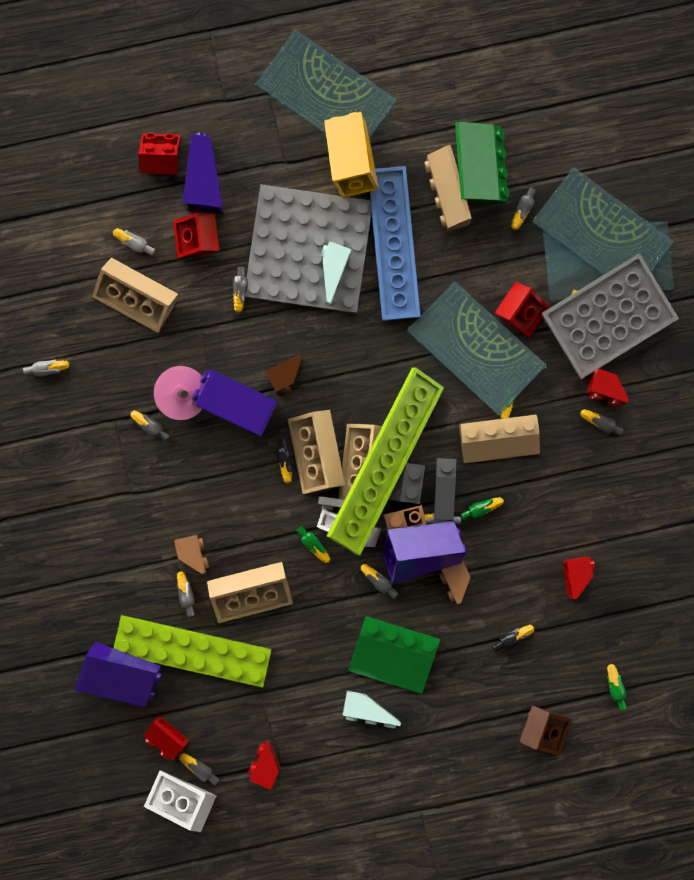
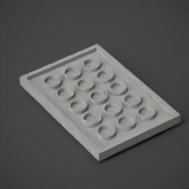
M640 253L541 313L580 379L679 319Z

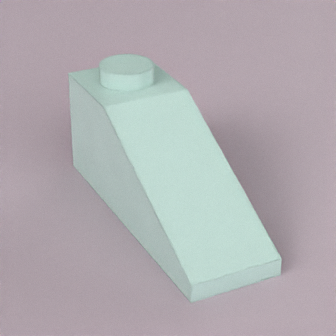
M330 241L328 246L324 245L321 256L323 257L327 305L331 306L350 257L351 249Z

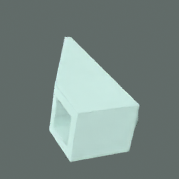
M347 691L343 709V716H346L347 720L357 721L358 718L365 719V723L372 725L381 722L388 728H396V725H401L397 718L368 695Z

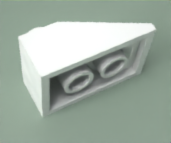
M159 771L144 807L188 830L201 832L216 795L168 773Z

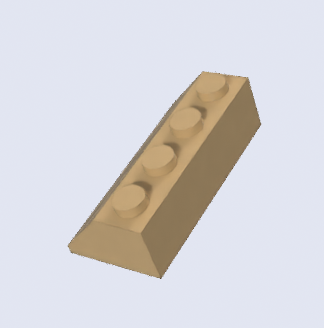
M447 145L427 155V161L424 162L426 172H430L432 177L429 182L432 191H436V207L441 209L442 216H440L442 227L446 226V230L450 231L468 226L472 218L467 201L461 199L459 172L451 145Z
M113 258L101 269L92 295L93 298L157 333L160 332L178 296L176 292Z
M330 410L311 412L288 419L302 493L306 494L345 485Z
M537 415L459 425L464 463L540 454Z
M347 424L342 464L345 485L340 486L339 499H346L382 426Z
M282 562L207 581L210 600L218 623L293 604Z

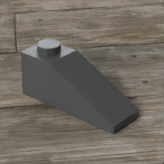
M437 458L434 520H454L456 459Z

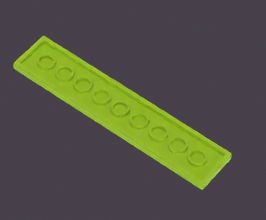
M411 369L327 534L328 538L355 555L362 553L444 389L443 386L419 369Z

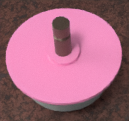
M176 366L164 371L157 379L154 387V399L159 410L167 417L175 420H186L197 415L202 409L192 405V396L196 389L199 390L202 384L200 382L202 376L196 370L186 366Z

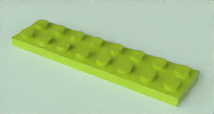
M123 615L120 618L114 649L148 662L259 687L264 686L272 650Z

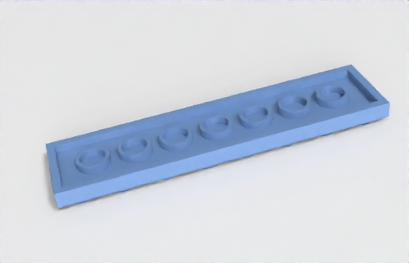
M406 166L375 169L379 190L370 191L382 321L420 318Z

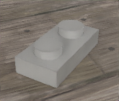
M319 496L318 504L322 505V509L333 510V507L341 508L345 500Z

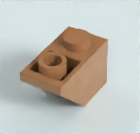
M422 505L384 514L387 531L426 524Z
M198 535L174 540L178 559L201 574L206 573L209 564L207 557H203L202 550L205 549L203 539L199 538Z
M463 561L461 564L441 569L442 573L439 574L442 583H447L450 589L447 593L451 602L455 601L456 604L462 602L470 580V575Z

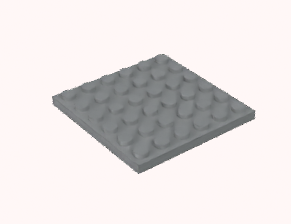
M260 184L247 271L248 286L245 298L357 314L372 213L371 200L351 197L342 198L337 195ZM329 241L351 249L350 257L331 306L327 305L323 257L321 256L324 245L328 246Z

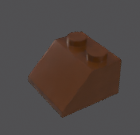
M300 354L265 371L277 395L285 396L292 392L291 388L295 386L303 362Z
M532 706L525 728L522 731L520 743L539 751L560 756L572 719Z

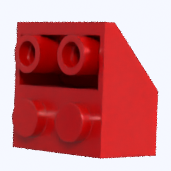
M173 133L142 134L138 153L140 174L178 175L180 135Z
M601 369L592 372L585 393L590 395V399L598 402L600 400L608 401L607 405L616 408L628 403L629 398L616 374Z
M266 740L265 744H260L256 754L259 757L258 761L252 762L248 774L251 775L249 781L271 790L278 775L280 765L271 742Z

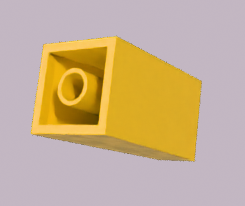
M353 112L346 116L333 117L330 120L324 121L332 180L341 197L344 198L379 190L367 125L362 112Z

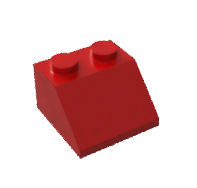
M197 212L173 221L178 258L208 255L219 251L215 213Z
M515 282L495 314L506 324L527 338H530L543 319L541 313L549 309L550 306L531 288Z
M590 557L562 560L568 598L577 599L592 579L593 572H595V563Z
M161 716L152 723L143 735L146 738L144 741L149 746H156L161 750L159 752L161 756L167 760L170 758L172 761L189 742L184 735Z

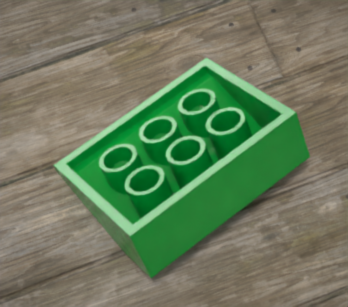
M455 122L461 199L485 206L508 203L509 189L506 181L508 172L505 167L506 151L503 144L505 135L502 127L493 124Z
M365 615L348 671L422 694L440 639Z

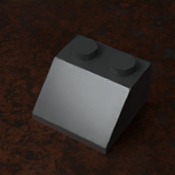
M406 463L388 500L419 505L425 466Z

